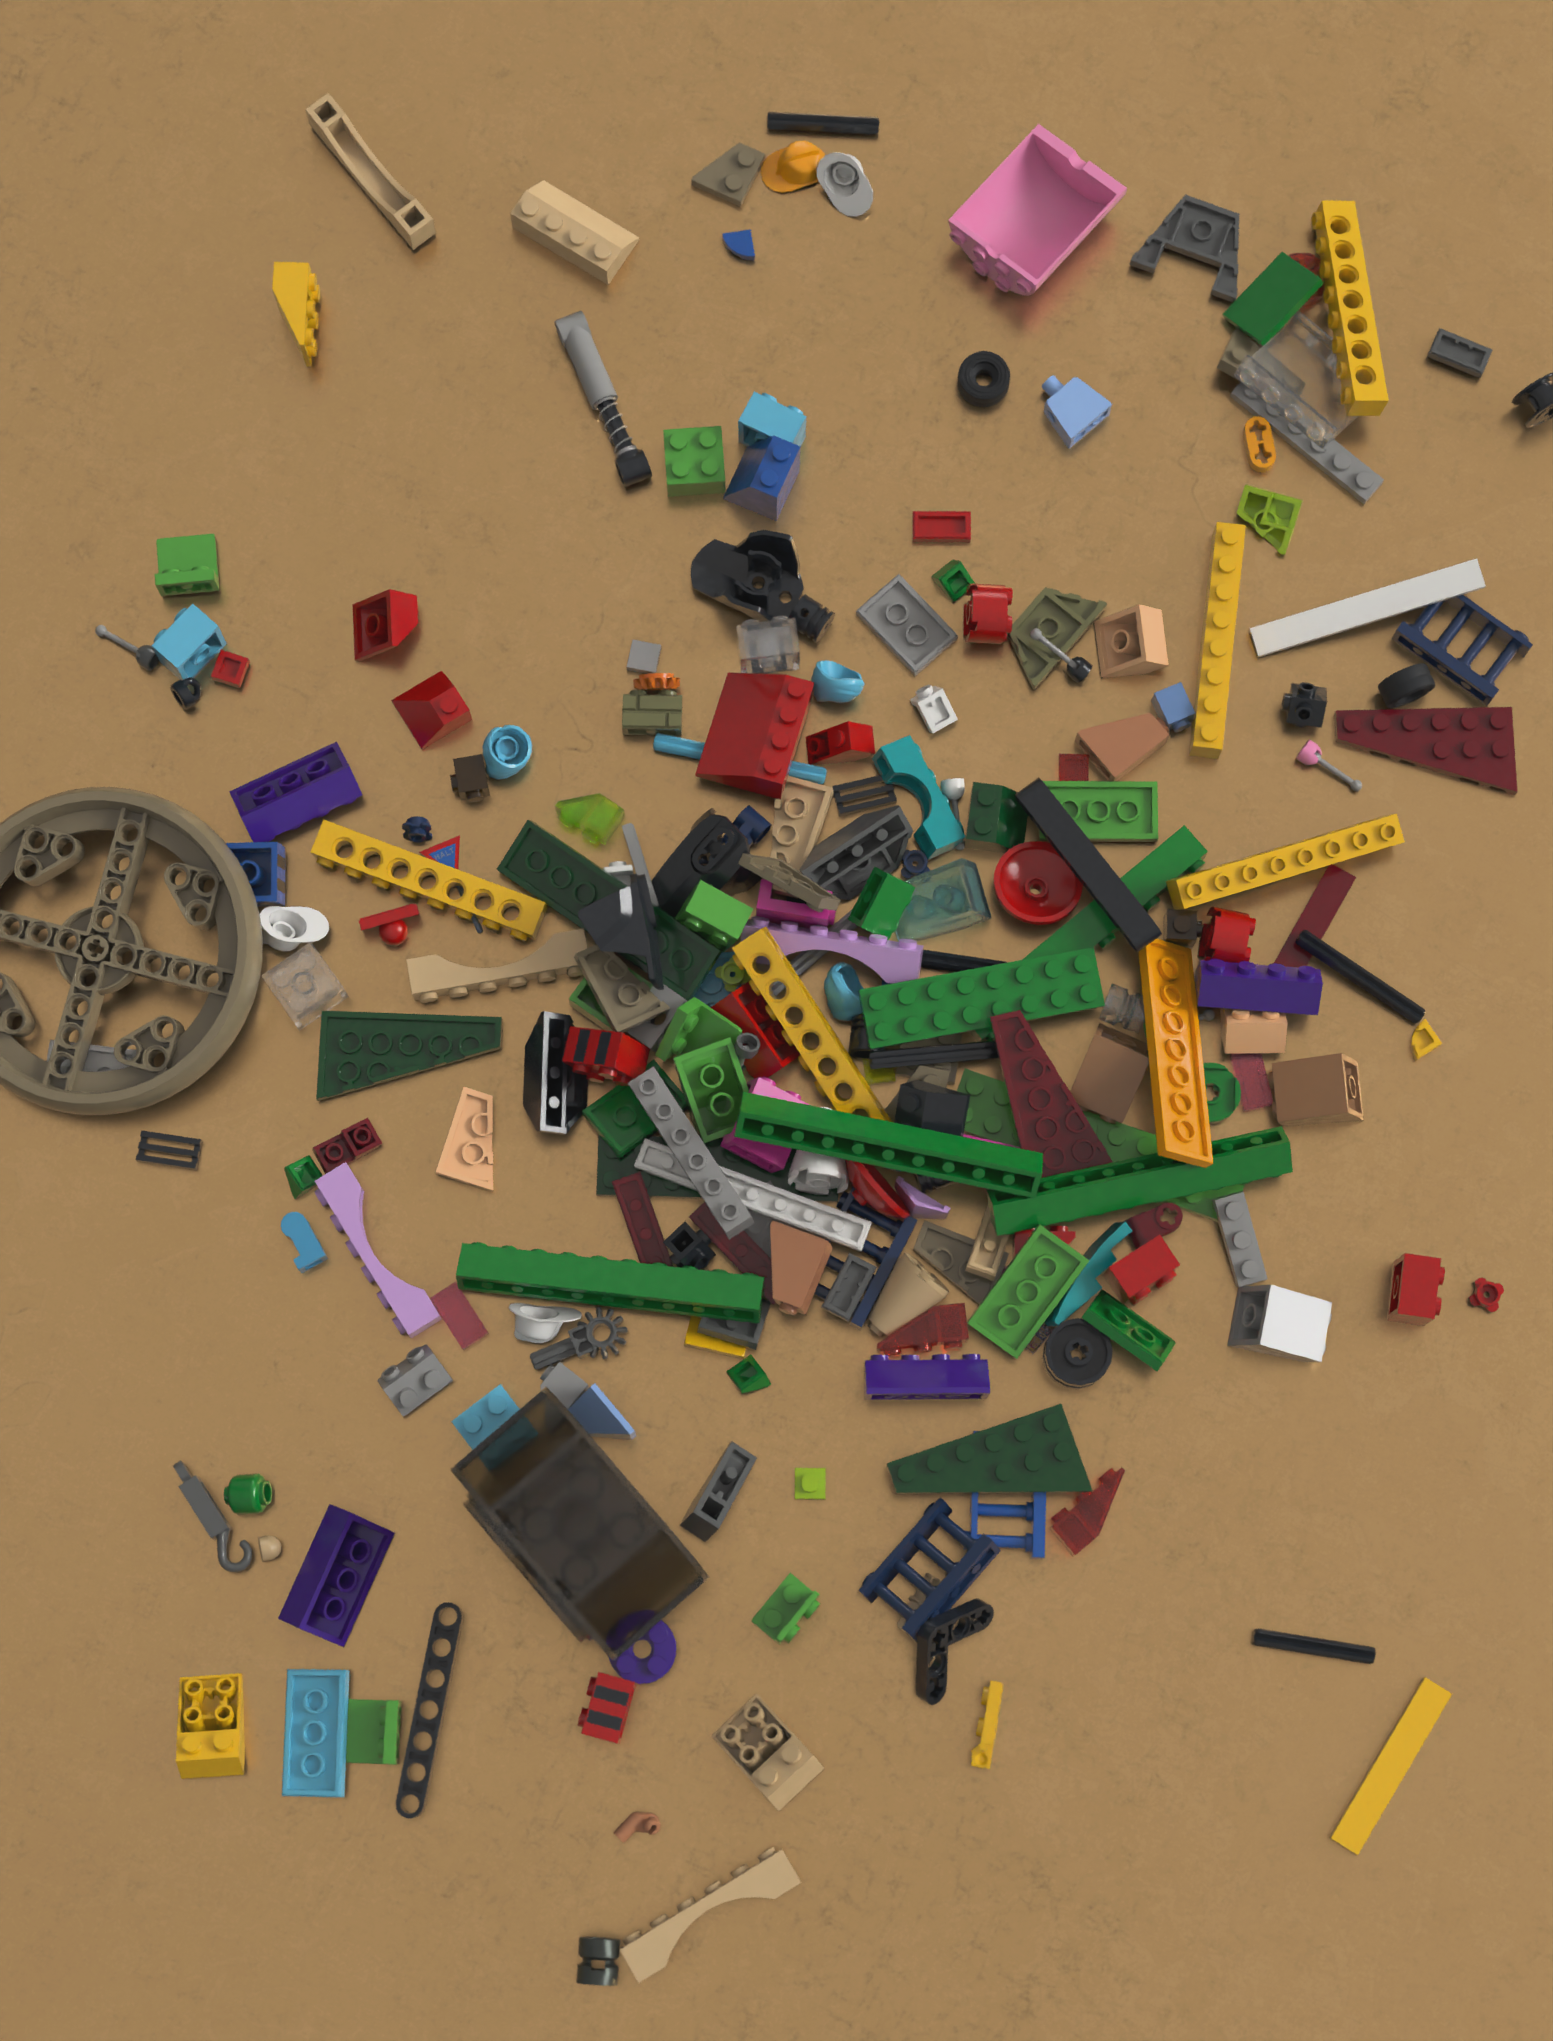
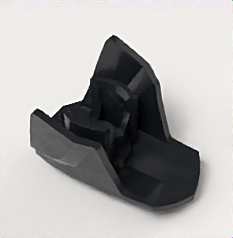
M769 530L751 532L737 546L714 539L697 553L691 564V582L694 589L754 619L770 624H781L787 621L804 590L799 573L800 560L794 539L791 535ZM759 585L762 586V588L757 589L755 588V586ZM788 596L791 601L783 603L779 597Z
M713 808L705 812L692 825L690 833L674 850L651 881L659 904L658 907L673 917L677 916L692 889L700 880L729 896L748 891L762 879L761 876L738 864L743 853L750 854L748 839L726 816L715 815L716 811ZM723 833L728 836L727 843H724L722 840ZM708 853L711 854V855L709 856V861L707 860V854H708Z
M631 874L630 886L578 911V917L601 951L644 956L650 982L656 989L663 990L657 931L654 929V927H657L646 876L645 874Z

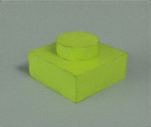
M795 1468V1500H825L826 1468Z

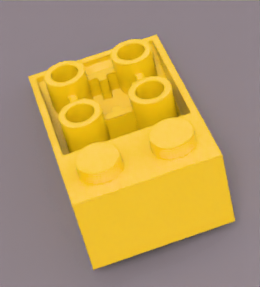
M274 262L272 290L279 311L306 366L311 367V357H316L317 341L314 339L313 329H318V312H315V302L320 301V286L317 285L316 273L311 272L310 265L306 262Z
M242 1673L180 1677L176 1764L181 1779L244 1775L245 1734Z

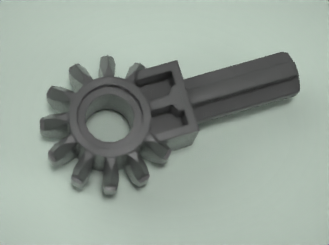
M601 1307L596 1308L597 1317L594 1319L591 1313L586 1312L585 1317L589 1321L588 1324L579 1321L578 1327L568 1331L569 1338L530 1354L533 1367L536 1370H540L575 1354L578 1355L579 1359L587 1356L595 1358L599 1350H601L602 1358L606 1360L608 1359L607 1349L610 1348L613 1354L618 1355L619 1350L615 1343L624 1346L627 1343L625 1339L618 1337V1335L628 1333L627 1327L616 1328L624 1321L623 1317L618 1316L611 1321L614 1310L609 1309L606 1316L603 1317ZM599 1326H606L610 1329V1336L605 1341H598L594 1338V1331Z

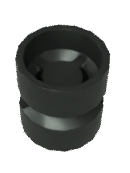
M579 1937L578 1956L583 1960L577 1965L576 1983L616 1986L618 1983V1966L614 1964V1960L619 1958L620 1939ZM591 1960L605 1961V1969L591 1968Z

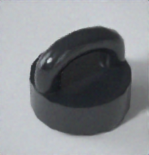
M188 677L183 681L178 680L170 687L178 704L186 710L196 704L202 692L199 682L192 677ZM188 685H192V686H193V688H194V694H193V695H192L191 691L189 690V688L187 687Z

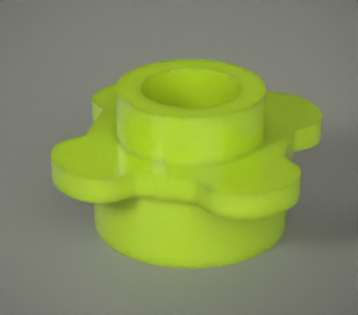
M733 957L715 970V976L723 981L725 984L724 988L728 992L735 991L738 985L747 983L751 978L746 970H741L736 965ZM735 972V977H731L730 973Z

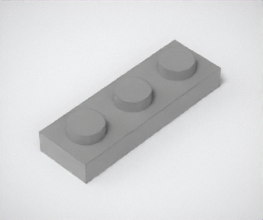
M1239 1191L1212 1199L1236 1287H1243L1268 1279L1244 1192Z

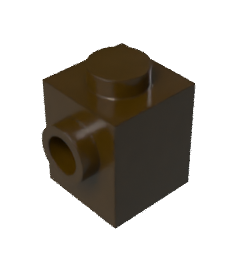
M483 754L453 759L455 774L450 775L453 792L459 791L460 799L467 800L469 803L484 800L485 796H490Z
M1167 909L1163 917V940L1192 948L1197 938L1202 936V920H1197V911Z

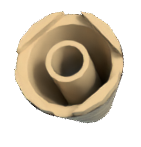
M907 1252L899 1257L867 1316L871 1321L868 1324L869 1328L880 1337L884 1334L889 1337L944 1299L949 1293L947 1287L933 1273L930 1274L923 1268L924 1265Z

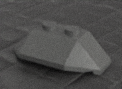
M899 805L863 814L814 846L801 866L800 872L825 890L832 891V894L837 898L850 900L862 892L874 867L889 874L899 867L913 829Z

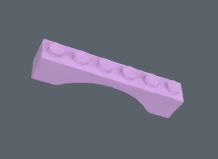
M753 916L751 919H748L742 931L741 941L761 928L767 927L785 956L807 950H829L846 954L873 969L886 983L893 984L919 979L924 946L917 945V941L912 939H899V942L887 940L886 936L879 934L863 937L857 936L858 933L852 930H840V933L830 932L825 926L812 925L810 928L798 927L799 924L793 921H781V924L769 922L768 918ZM759 956L756 960V963L770 964L769 960L764 956Z
M345 1162L315 1180L319 1189L315 1190L314 1193L323 1207L327 1204L331 1207L334 1214L330 1216V1219L338 1232L345 1230L350 1239L345 1243L354 1258L358 1255L362 1258L365 1266L361 1267V1270L369 1283L376 1281L381 1291L376 1294L385 1309L390 1306L396 1314L392 1321L402 1335L407 1332L410 1338H413L442 1320L425 1290L409 1285L395 1277L374 1255L363 1225L362 1206L364 1190L348 1164Z

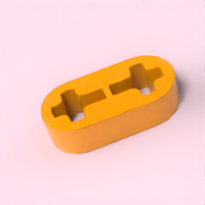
M1255 416L1246 422L1243 429V438L1250 467L1258 473H1265L1273 467L1276 460V451L1269 422L1263 417ZM1253 426H1257L1258 430H1263L1260 435V441H1257L1255 432H1250ZM1259 448H1262L1264 457H1269L1265 464H1262L1260 459H1256L1259 454Z

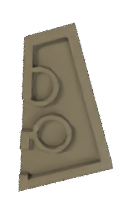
M924 1220L913 1250L980 1305L1001 1276L1010 1253H1003L994 1281L967 1272L965 1269L975 1240Z

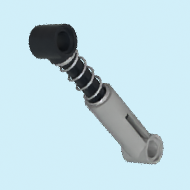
M578 311L555 320L554 323L559 338L569 354L592 409L599 410V419L604 421V430L610 435L609 442L615 446L614 453L616 454V459L614 461L623 485L627 487L652 477L651 468L643 450L637 449L632 444V437H629L626 431L628 426L623 424L622 414H619L616 408L617 393L592 339L591 331L583 312Z

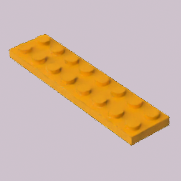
M1157 938L1139 951L1157 1151L1159 1156L1207 1168L1213 1164L1192 951L1189 948Z

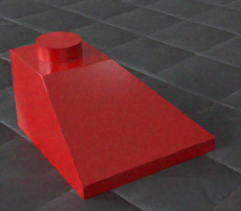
M388 589L352 604L355 661H362L397 647L418 624L417 595Z
M442 670L391 700L422 750L472 721L469 708Z

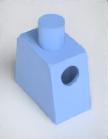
M1052 375L1041 386L1050 396L1045 402L1044 413L1069 449L1110 415L1112 403L1078 377L1072 378L1063 385Z

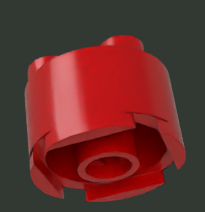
M969 583L965 595L971 596L967 604H964L963 634L967 636L965 642L1002 644L1006 642L1007 633H1011L1013 623L1012 616H1007L1008 605L1012 604V588L1005 585Z
M1212 906L1207 913V916H1212L1210 924L1204 923L1202 927L1198 956L1204 957L1202 960L1206 961L1210 959H1220L1224 962L1232 963L1249 961L1251 947H1247L1249 936H1252L1254 933L1256 919L1250 918L1247 913Z

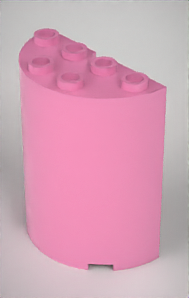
M1038 124L948 220L951 229L949 235L974 262L972 264L973 268L982 276L987 274L994 280L1000 290L1003 292L1010 290L1024 296L1032 295L1125 196L1127 188L1091 161H1083L1073 148Z

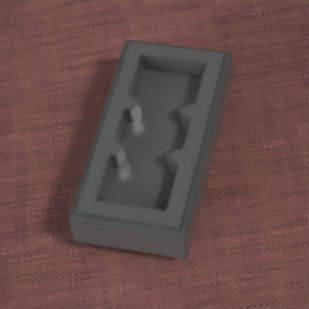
M1439 328L1427 357L1481 378L1493 349Z
M849 1253L821 1308L849 1322L877 1267Z

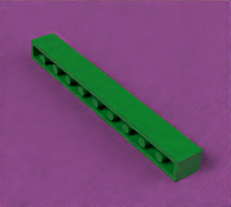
M1184 825L1120 879L1142 907L1149 912L1161 901L1159 896L1166 890L1169 892L1166 881L1184 876L1188 872L1194 873L1200 870L1206 864L1203 859H1205L1208 851ZM1093 900L1022 960L1094 947V950L1099 946L1104 949L1116 939L1114 934L1118 929L1097 902ZM992 1027L969 1031L977 1042L995 1040Z
M743 1092L734 1136L1036 1198L1043 1169V1153L748 1092Z
M1282 1126L1211 1141L1213 1164L1207 1168L1159 1156L1158 1153L1047 1176L1041 1178L1036 1198L987 1189L990 1219L997 1236L1011 1235L1018 1231L1036 1228L1038 1224L1045 1227L1046 1225L1060 1222H1071L1087 1216H1099L1106 1212L1131 1209L1138 1205L1159 1203L1166 1199L1180 1196L1187 1197L1194 1193L1219 1190L1223 1187L1240 1183L1247 1184L1254 1180L1268 1177H1279L1282 1174L1293 1172L1290 1141Z
M481 1242L462 1243L456 1271V1280L460 1290L760 1323L765 1293L764 1277L754 1273L733 1274L721 1269L707 1271L698 1270L693 1266L671 1267L660 1262L644 1264L632 1259L618 1261L609 1260L603 1256L582 1257L570 1252L555 1254L548 1253L542 1249L520 1250L508 1245L493 1247Z

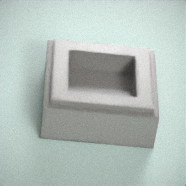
M632 639L627 670L645 674L656 673L661 645Z

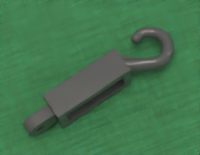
M180 1460L173 1465L183 1482L178 1487L210 1538L217 1540L219 1564L229 1572L245 1570L252 1560L250 1544L245 1540L240 1541L239 1545L244 1550V1557L240 1562L232 1563L228 1560L227 1542L232 1528L201 1478L196 1475L192 1477L185 1464Z

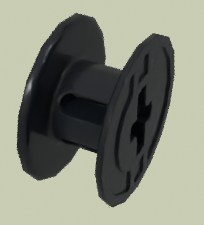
M1553 372L1528 385L1512 400L1513 405L1529 402L1535 413L1527 420L1525 424L1527 428L1538 426L1553 418Z

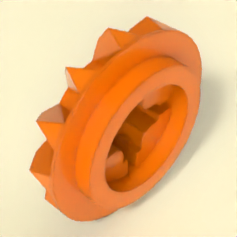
M672 673L640 674L639 678L633 679V684L637 690H670L680 686V678L674 677Z

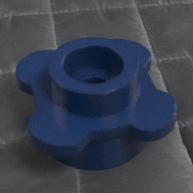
M419 816L408 818L406 823L402 824V829L405 830L403 838L417 843L431 840L433 834L430 833L432 826L429 820Z
M905 850L902 857L903 868L901 869V875L906 879L912 876L928 877L930 869L927 867L928 860L922 850ZM916 861L918 866H913L912 863Z

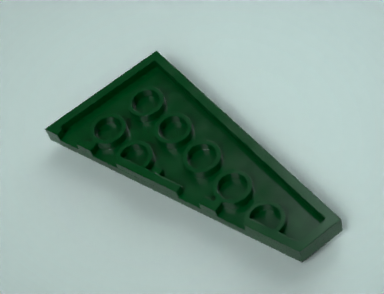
M322 1011L316 1100H324L501 1049L502 1017Z
M1062 1404L886 1464L896 1494L1093 1492Z

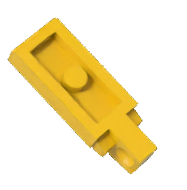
M990 1680V1686L983 1687L981 1705H986L985 1718L979 1717L976 1736L981 1737V1743L971 1750V1766L986 1769L991 1767L1004 1686L1002 1682Z

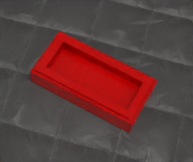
M913 511L912 542L970 543L971 511Z

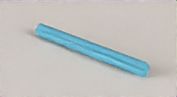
M657 733L654 738L653 749L700 759L705 743ZM793 761L788 776L824 784L827 770L825 767Z

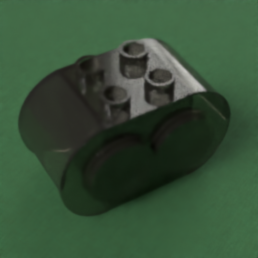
M544 1387L541 1392L450 1468L452 1473L469 1492L466 1494L468 1499L463 1505L523 1574L579 1642L582 1643L585 1639L589 1641L594 1639L612 1661H615L709 1578L705 1570L673 1531L547 1387Z

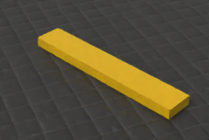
M1426 1677L1422 1679L1329 1837L1330 1839L1355 1855L1359 1854L1452 1696V1693Z

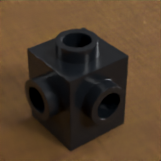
M1307 682L1300 684L1291 683L1289 694L1284 693L1281 707L1282 711H1286V722L1298 727L1314 726L1322 728L1327 705V689Z
M686 1222L680 1225L663 1241L673 1253L669 1258L680 1268L683 1266H693L701 1270L716 1255L708 1246L712 1243L710 1238L701 1229L695 1232Z

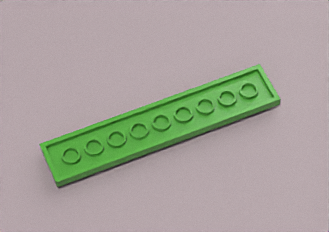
M965 1068L957 1089L958 1092L970 1095L964 1133L1020 1147L1005 1082ZM1082 1111L1113 1162L1158 1153L1156 1135L1117 1121L1115 1124L1102 1120L1097 1114ZM1240 1183L1226 1186L1219 1190L1194 1193L1187 1197L1180 1196L1166 1199L1162 1203H1174L1182 1210L1218 1222L1212 1199L1243 1191L1245 1184Z

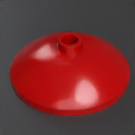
M1042 841L1024 842L1009 849L998 861L993 877L994 892L1000 905L1016 919L1035 925L1051 924L1067 917L1077 906L1083 888L1082 883L1052 845ZM1037 889L1040 894H1033L1030 890Z
M846 1160L847 1174L855 1188L852 1195L862 1206L868 1203L879 1213L897 1219H906L910 1215L909 1210L899 1195L874 1165Z

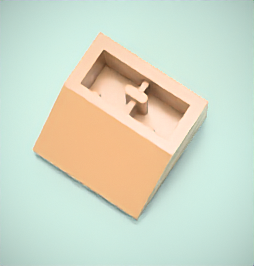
M1220 1008L1221 1037L1225 1054L1285 1053L1287 1035L1285 1013Z

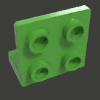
M214 534L157 539L159 574H155V585L161 596L219 591L216 538Z
M693 997L677 1008L655 1055L665 1062L674 1055L678 1056L727 1037H731L733 1046H735L737 1037L742 1033V1029L696 997Z
M789 1573L751 1622L779 1645L783 1640L789 1644L800 1630V1627L796 1625L803 1616L809 1619L819 1607L820 1603L816 1599L820 1594L817 1591L813 1592L793 1574Z
M348 1699L346 1763L399 1764L402 1701Z

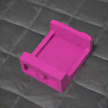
M761 879L756 916L768 918L769 922L781 924V921H793L799 924L798 927L810 928L812 925L828 927V924L834 925L836 911L823 909V912H818L809 908L806 904L772 899L773 883Z
M758 1077L747 1082L748 1093L810 1105L802 1101L799 1094L776 1087V1083L769 1078ZM736 1123L732 1133L724 1135L721 1147L770 1173L784 1169L792 1149L734 1137Z

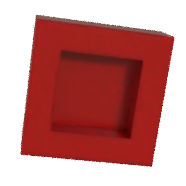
M220 650L211 674L212 680L241 688L250 663L249 658Z

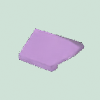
M898 1176L894 1188L909 1210V1216L915 1219H946L950 1207L947 1205L943 1206Z

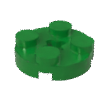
M1203 1063L1206 1089L1210 1085L1213 1086V1091L1218 1092V1096L1214 1097L1212 1101L1207 1100L1209 1124L1219 1123L1229 1118L1239 1105L1241 1098L1240 1084L1237 1078L1225 1066L1218 1063Z

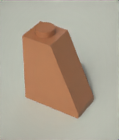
M1147 713L1082 729L1077 733L1075 742L1108 781H1119L1167 743L1169 729L1161 718H1155L1152 713Z
M772 1220L770 1236L773 1299L780 1305L778 1309L784 1313L796 1316V1313L799 1312L806 1315L833 1247L828 1240Z

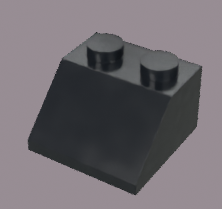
M920 1080L900 1084L894 1123L963 1137L970 1095Z

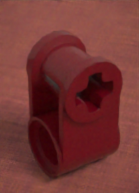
M1169 1202L1163 1203L1149 1211H1144L1125 1220L1132 1230L1128 1236L1135 1250L1159 1234L1163 1237L1179 1228L1183 1214L1178 1205ZM1164 1211H1168L1169 1214L1175 1213L1176 1216L1174 1217L1173 1224L1170 1225L1168 1221H1161Z

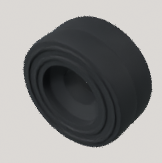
M979 351L969 355L962 362L958 372L957 385L961 396L968 403L977 407H990L1005 397L1010 383V371L1003 358L993 352ZM980 373H987L991 376L992 382L989 385L982 386L976 382L975 378Z
M1424 663L1399 670L1378 684L1380 694L1388 708H1396L1411 703L1435 688L1433 677Z

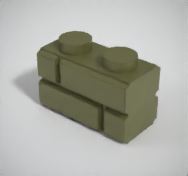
M631 690L629 694H623V735H656L660 733L670 736H682V695H677L672 690H662L659 692V695H647L645 690Z

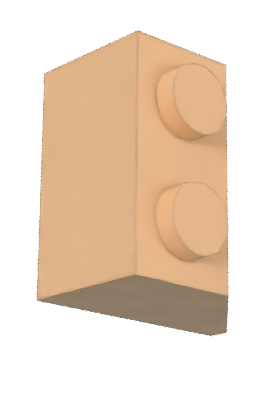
M1139 604L1094 621L1101 677L1109 678L1147 674L1169 666L1162 610Z

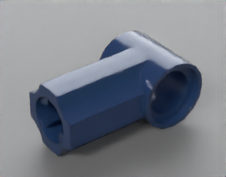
M750 805L744 808L733 822L748 839L749 847L753 843L757 844L772 827V824ZM726 834L722 837L724 843L728 842Z

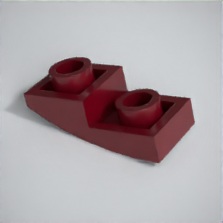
M366 1118L341 1130L339 1135L314 1146L312 1151L324 1173L327 1174L345 1162L349 1165L381 1146L382 1142L370 1120Z

